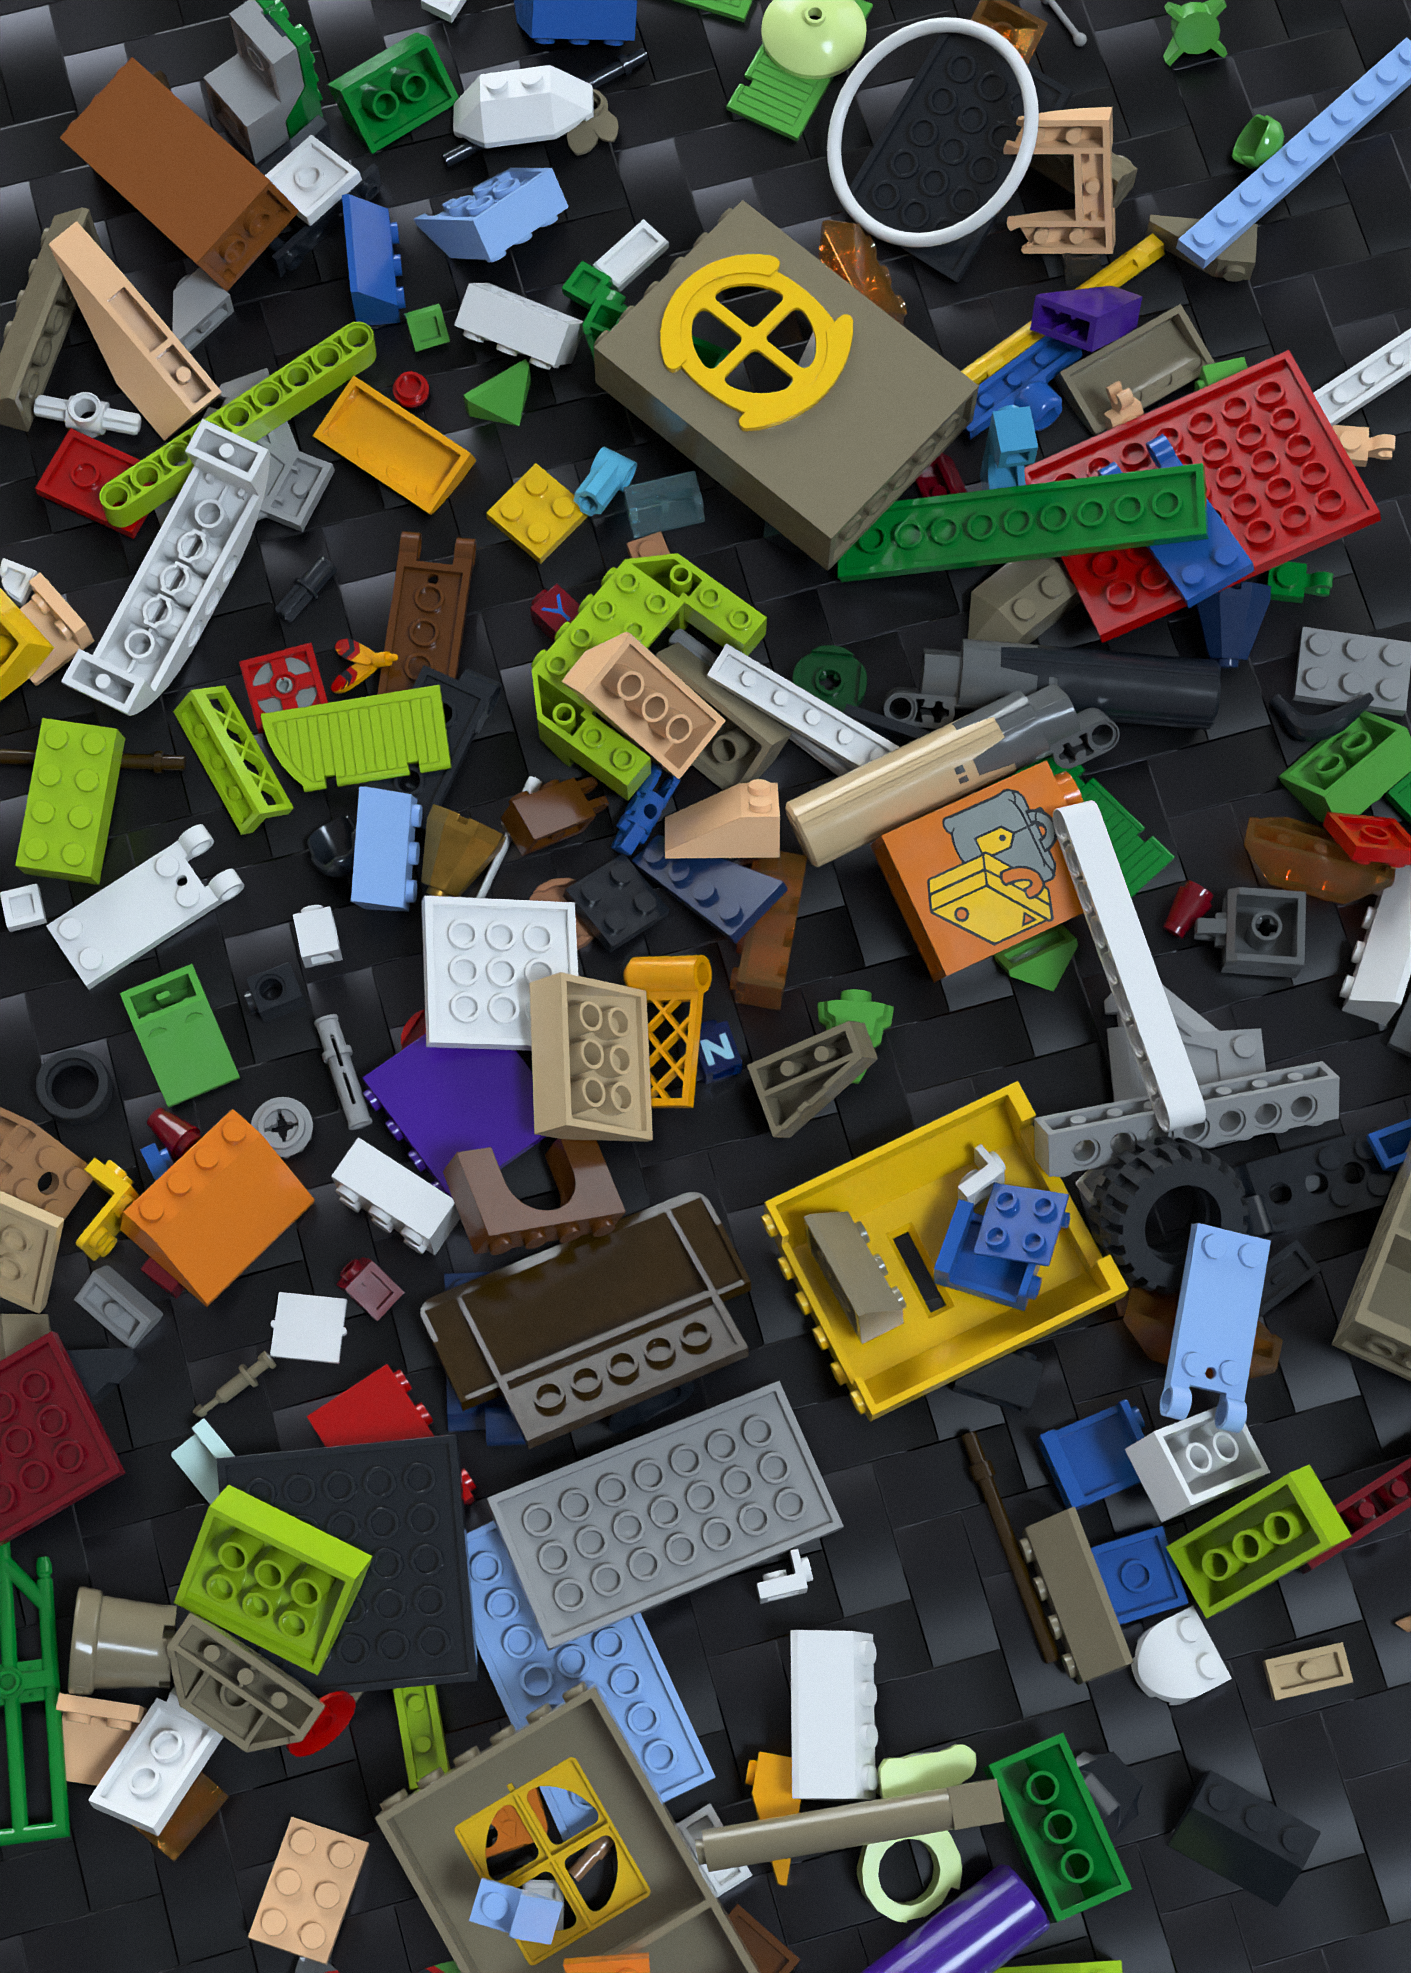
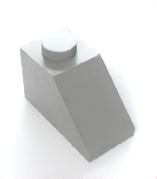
M200 267L193 274L184 276L173 291L172 332L189 352L234 312L230 294Z

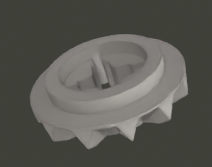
M277 1097L270 1099L256 1110L252 1118L251 1125L263 1135L280 1157L288 1159L291 1155L303 1152L304 1147L312 1139V1117L308 1109L301 1102L293 1098ZM281 1113L287 1125H294L293 1129L287 1131L286 1142H283L278 1132H271L272 1128L278 1126L279 1114Z

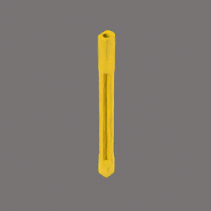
M1152 233L1074 290L1103 286L1119 288L1164 255V243ZM1030 321L961 372L977 385H980L1046 335L1030 330Z

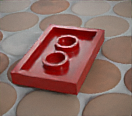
M70 428L36 485L35 490L37 494L133 539L148 516L146 514L127 527H116L108 522L100 502L102 487L141 460ZM150 481L145 483L143 486H151L154 485L156 482ZM117 502L113 505V507H119L123 505L125 502Z

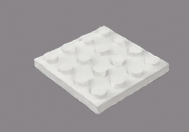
M424 896L422 900L426 1047L532 1051L529 983L559 972L578 976L575 902Z

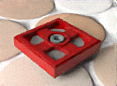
M312 643L239 662L259 733L265 732L261 714L328 703Z

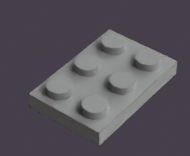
M1302 627L1299 638L1293 700L1340 707L1370 692L1374 700L1365 711L1404 716L1407 708L1411 669V642Z

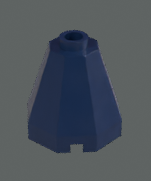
M1241 582V585H1233L1194 605L1208 659L1216 660L1220 668L1235 669L1238 668L1239 662L1247 661L1270 603L1271 586L1253 582Z

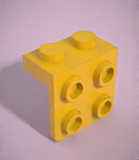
M94 1157L84 1170L100 1188L112 1197L76 1241V1245L93 1261L99 1256L105 1257L117 1243L115 1236L121 1228L123 1211L139 1197V1194L131 1186L134 1182L126 1176L127 1173L111 1160H108L104 1165Z

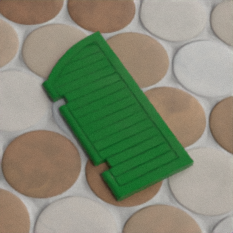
M1045 758L987 785L989 787L1046 760L1053 775L1067 771L1076 782L1083 802L1093 800L1098 805L1131 898L1175 858L1154 836L1144 842L1138 834L1145 827L1095 778L1090 779L1085 785L1079 778L1085 771L1081 765L1066 769L1058 766L1051 758Z

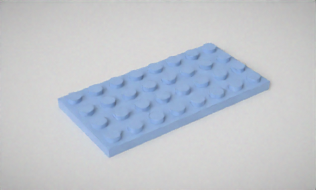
M494 1521L467 1533L476 1645L509 1720L516 1730L528 1724L525 1717L542 1705L549 1703L553 1709L565 1702L562 1695L572 1687L583 1681L587 1687L596 1683L664 1803L716 1778L641 1613L547 1651ZM539 1786L563 1841L568 1840L598 1820L596 1809L577 1794L558 1787Z

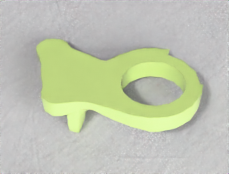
M954 1744L938 1752L913 1753L900 1758H885L877 1768L879 1782L876 1793L883 1799L960 1785L973 1775L976 1767V1754L966 1745ZM948 1831L868 1844L862 1847L857 1864V1877L861 1892L875 1910L894 1921L907 1923V1920L925 1917L943 1903L951 1887L960 1889L962 1876L961 1855ZM905 1839H916L922 1842L931 1854L934 1865L932 1880L927 1890L917 1899L905 1903L895 1902L889 1899L881 1888L878 1877L880 1861L886 1850L895 1842Z

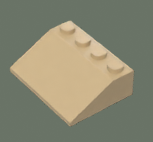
M563 972L530 982L534 1133L541 1136L570 1140L645 1142L653 1140L646 990Z

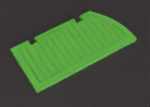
M855 0L866 20L873 8V4L864 0ZM817 16L810 17L813 20L820 19V17ZM762 43L744 74V78L751 80L752 83L749 87L739 84L726 109L794 141H798L833 77L812 80L786 73L770 59Z

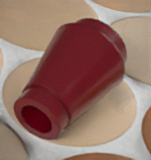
M1188 880L1184 887H1179L1163 928L1173 936L1183 939L1185 934L1195 925L1197 918H1202L1212 907L1210 902L1214 895L1201 885Z
M163 1108L156 1109L147 1120V1126L151 1128L174 1159L181 1158L202 1138L199 1128Z

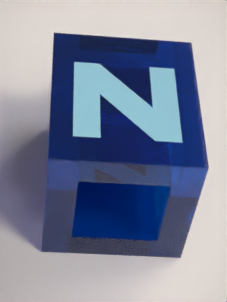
M710 1020L701 1023L698 1065L705 1084L742 1073V1060L727 1021L718 1023L717 1020Z

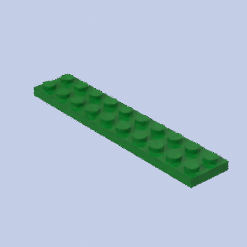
M1203 463L895 501L838 560V578L841 582L1209 539L1205 467Z

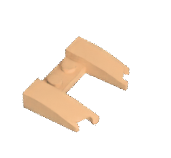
M1112 107L1078 108L1039 113L1038 134L1033 154L1074 155L1075 209L1008 216L1007 227L1009 230L1012 231L1020 227L1028 240L1022 246L1021 251L1023 254H1113L1116 235L1112 183ZM1024 116L1018 117L1016 125L1022 128L1015 142L1006 141L1003 149L1004 154H1018L1023 134Z

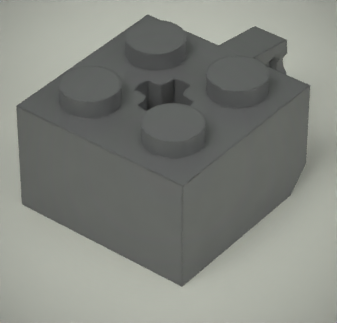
M1246 887L1228 889L1223 898L1222 913H1216L1215 918H1197L1194 926V939L1214 941V947L1221 949V973L1297 978L1305 962L1306 892ZM1258 928L1263 929V933H1264V935H1266V936H1263V935L1261 934V932L1257 931V929H1258Z

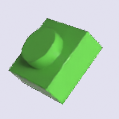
M439 304L404 314L415 351L450 342Z

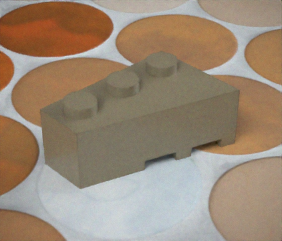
M847 1021L748 1064V1070L773 1137H792L870 1067L878 1057L865 1023Z

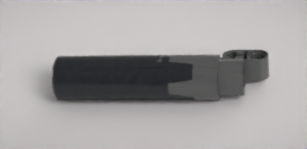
M962 639L959 651L923 648L919 688L894 687L886 692L882 705L884 714L888 718L915 727L939 729L953 721L955 709L976 711L1015 691H1021L1026 697L1056 683L1069 696L1076 713L1089 708H1098L1113 722L1210 730L1215 724V718L1219 709L1221 668L1218 662L1213 659ZM906 698L910 702L907 712L897 715L890 711L889 707L894 699ZM916 699H921L922 707L933 708L936 701H941L946 711H940L938 717H933L931 710L920 709L921 716L918 717L916 716L918 711Z

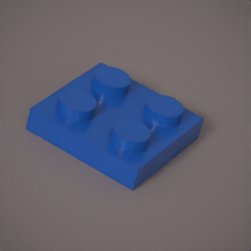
M1163 1526L1091 1548L1119 1625L1188 1604L1178 1570L1166 1549L1169 1544Z

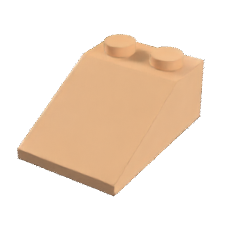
M762 779L752 780L749 783H739L665 817V859L780 858L778 783H770Z

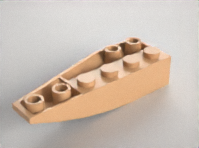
M77 221L48 244L116 384L163 441H166L216 400L222 391L149 303Z

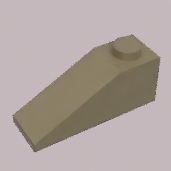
M1150 215L1145 238L1153 233L1164 243L1166 251L1213 277L1224 278L1232 282L1250 280L1256 262L1258 224H1253L1209 265L1202 269L1176 249L1178 239L1201 219Z

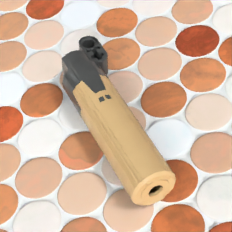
M1056 683L1026 697L1018 690L788 801L785 807L786 814L803 852L809 862L818 868L878 839L881 835L930 814L1047 756L1058 766L1066 769L1085 763L1115 747L1120 736L1119 728L1098 708H1089L1076 713L1069 696ZM1103 724L1100 732L1092 735L1093 730Z

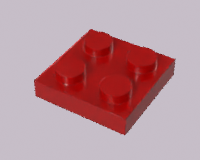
M1327 812L1323 826L1332 835L1334 841L1349 855L1350 860L1363 865H1368L1371 862H1382L1396 868L1411 865V836L1395 818Z

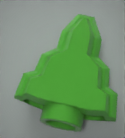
M858 989L844 990L840 993V1000L817 1003L818 1023L826 1027V1030L847 1021L865 1023L875 1049L881 1045L883 1030L891 1027L894 1007L872 1002V994L868 991ZM867 1069L852 1083L859 1084Z

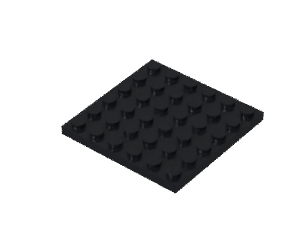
M458 1434L216 1458L219 1495L228 1485H231L373 1556L361 1588L318 1675L230 1632L231 1635L295 1678L315 1696H323L336 1691L354 1693L479 1680Z

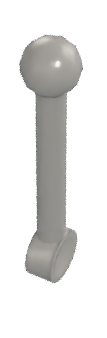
M1040 0L1043 4H1049L1072 34L1074 44L1079 47L1085 45L1087 41L1086 35L1078 32L1055 0Z

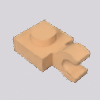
M1120 381L1106 387V392L1112 406L1111 410L1103 414L1107 430L1144 415L1141 402L1133 397L1130 388L1123 390Z
M1332 425L1354 466L1366 467L1368 457L1382 460L1392 459L1396 436L1382 434L1369 438V427Z

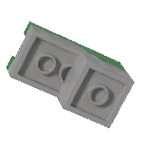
M248 0L229 13L238 54L204 77L213 116L255 164L288 142L289 138L292 139L317 115L321 118L323 117L320 104L323 98L317 88L319 78L314 71L313 63H315V58L309 46L312 42L311 38L301 24H297L294 27L289 22V13L280 0Z

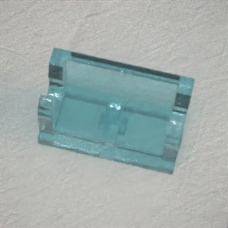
M695 471L623 487L624 504L634 538L705 522L702 509L704 505Z

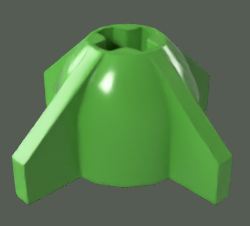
M1208 0L1203 3L1189 2L1182 6L1167 2L1164 7L1166 12L1173 17L1170 26L1173 37L1163 57L1169 66L1183 52L1200 54L1211 48L1223 58L1228 54L1226 48L1218 40L1220 26L1217 16L1227 7L1225 0Z

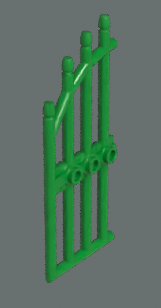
M10 1541L0 1546V1646L2 1662L0 1665V1707L4 1706L12 1828L0 1829V1846L70 1837L62 1712L56 1710L60 1693L53 1579L51 1578L52 1564L49 1557L37 1558L36 1575H38V1580L36 1584L11 1558ZM13 1584L39 1610L42 1659L18 1662ZM45 1701L53 1822L28 1825L21 1704Z

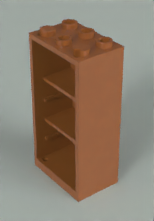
M133 57L117 71L106 87L95 95L89 106L76 120L70 123L67 130L60 137L226 292L299 212L265 175Z

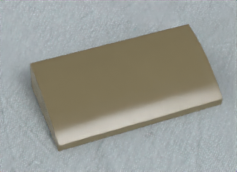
M1179 304L1059 372L1053 380L1072 410L1095 437L1107 430L1103 414L1112 409L1106 387L1120 381L1122 389L1130 388L1133 397L1141 402L1144 409L1197 379L1202 366L1214 364L1215 362L1182 305Z

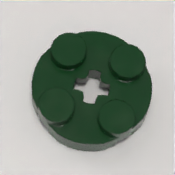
M824 645L811 650L810 654L799 660L793 672L792 683L843 713L846 704L858 707L862 703L866 693L867 674L862 663L860 665L859 661L853 657L854 654L849 650L839 646ZM827 675L834 676V682L840 683L839 687H834L833 690H826L825 686L819 684V681H825Z

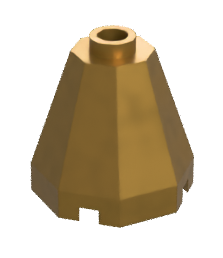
M433 804L427 817L421 882L429 886L426 893L432 896L460 897L498 855L507 837L475 820L464 818L454 811Z

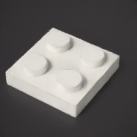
M310 135L265 175L299 210L296 215L309 226L342 198V195L347 194L362 181L360 173L356 168L313 135Z

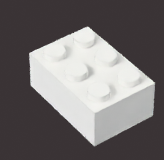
M469 283L454 325L464 329L463 335L469 339L482 343L484 340L494 341L498 343L497 350L513 356H517L518 353L531 356L530 363L550 370L551 367L559 368L560 365L572 363L583 333L582 325L584 321L490 283Z
M359 1137L332 1174V1179L337 1188L335 1191L341 1196L339 1200L355 1212H359L363 1208L373 1217L371 1221L388 1233L395 1229L405 1238L403 1242L420 1254L427 1250L436 1255L460 1220L453 1198Z
M1217 1407L1156 1430L1125 1449L1161 1522L1238 1491L1270 1473L1246 1424L1239 1433L1217 1429L1215 1425Z

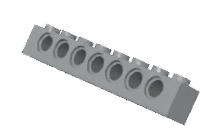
M1323 1061L1199 1085L1198 1087L1206 1109L1205 1121L1169 1132H1164L1159 1126L1149 1096L1034 1118L1035 1160L1049 1177H1066L1072 1174V1172L1087 1169L1100 1170L1108 1167V1165L1116 1164L1119 1162L1117 1159L1119 1154L1125 1150L1129 1152L1135 1151L1134 1145L1146 1139L1154 1144L1156 1137L1169 1136L1173 1140L1179 1137L1187 1139L1203 1148H1209L1220 1142L1248 1140L1255 1135L1270 1132L1283 1133L1294 1127L1304 1125L1318 1126L1323 1124L1324 1121L1339 1119L1340 1077Z

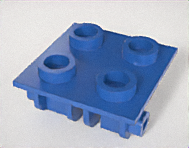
M994 1183L974 1248V1255L1049 1267L1061 1228H1068L1070 1223V1213L1065 1212L1069 1194Z

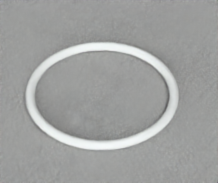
M949 17L928 19L906 26L892 33L871 49L857 64L842 87L832 112L828 130L827 160L830 178L840 203L850 217L866 232L880 240L899 246L919 248L942 245L960 239L972 233L996 215L1021 183L1031 162L1038 134V98L1031 73L1017 49L997 31L972 20ZM944 32L961 33L978 38L989 44L1003 56L1012 68L1021 89L1024 105V127L1021 145L1012 169L998 191L984 206L953 226L923 233L904 232L887 227L864 211L852 195L845 178L842 165L841 142L844 122L851 101L860 84L876 64L890 52L908 41L921 36Z

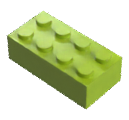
M42 718L15 865L23 873L99 885L125 738L118 729Z
M1309 1464L1288 1473L1168 1545L1166 1549L1207 1619L1235 1605L1352 1536Z

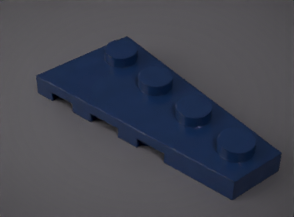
M657 835L632 860L639 871L735 944L788 890L785 883L781 880L722 858L665 859V837Z

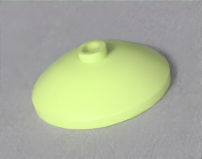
M773 0L765 11L761 27L763 46L770 59L786 73L812 80L830 78L850 68L863 51L867 32L865 17L855 0ZM817 16L820 17V19L813 20L810 17Z

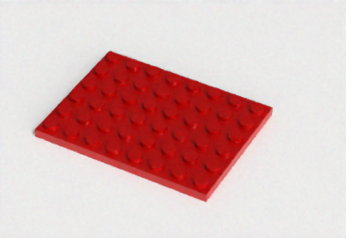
M1289 350L1024 468L1026 485L1098 476V470L1112 462L1119 466L1122 473L1159 469L1150 457L1146 443L1164 434L1183 465L1203 463L1205 467L1207 499L1253 562L1255 571L1222 590L1381 521L1378 507ZM1146 547L1060 557L1102 643L1187 606Z

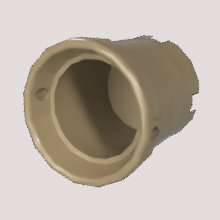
M80 1587L77 1593L68 1678L69 1694L90 1695L94 1692V1689L170 1688L172 1669L166 1647L175 1635L177 1606L103 1596V1592L99 1589Z

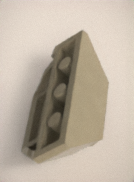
M1060 557L1007 563L971 592L968 639L1030 644L1082 601Z
M189 1613L166 1647L179 1706L245 1752L303 1741L326 1707L324 1703L295 1678L233 1635L193 1613Z

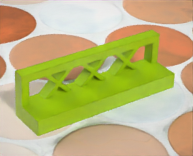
M226 686L191 690L173 712L241 835L253 833L266 818L289 814L294 807ZM218 699L225 711L224 714L213 708L209 700ZM226 729L238 734L242 743L239 744L232 740ZM244 759L255 765L259 772L258 775L247 769L243 762ZM261 790L271 795L276 804L268 806L261 794Z

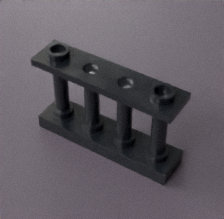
M317 115L258 170L263 175H266L310 135H313L346 162L348 161L329 145L331 143L328 123ZM374 163L363 173L359 171L362 181L347 194L366 201L376 196L381 186L379 167ZM342 198L311 226L296 215L291 222L301 230L287 243L277 236L269 244L268 247L275 252L272 255L275 273L280 278L289 270L293 271L299 267L304 256L344 220Z

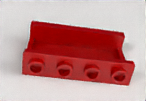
M388 1364L306 1416L326 1447L434 1437L428 1425L434 1422L422 1402L414 1406L407 1395V1392L412 1390L408 1380L400 1369L393 1373ZM462 1468L464 1505L466 1503L470 1505L475 1501L471 1491L477 1487L465 1468Z

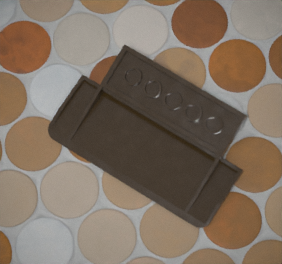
M687 1192L620 1219L615 1224V1229L609 1234L595 1237L593 1234L582 1235L573 1241L562 1243L435 1295L426 1300L422 1305L421 1319L462 1411L502 1395L528 1449H531L748 1357V1346L723 1302L751 1291L752 1288L751 1281L731 1240L707 1197L697 1192Z

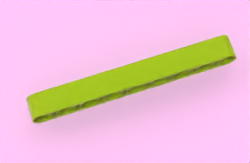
M363 322L347 324L204 420L255 443L350 380L353 375L356 376L371 366L377 357L374 334L371 327ZM359 343L365 344L361 347H354V345ZM327 363H335V365L330 367L324 366ZM299 382H304V383H306L305 385H302V386H294L295 384H297V383H299ZM268 402H276L272 406H264ZM200 422L102 487L100 502L105 516L111 525L127 527L180 493L194 467L185 450ZM238 422H246L242 426H234ZM180 461L186 462L184 465L181 466H173L175 463ZM150 481L156 482L154 485L151 486H143L145 483ZM117 502H125L123 505L119 507H113V505Z

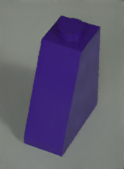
M1114 286L1038 294L1035 296L1030 330L1093 352L1137 329L1142 296Z

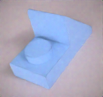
M482 1877L469 1921L507 1932L510 1938L551 1945L563 1902Z

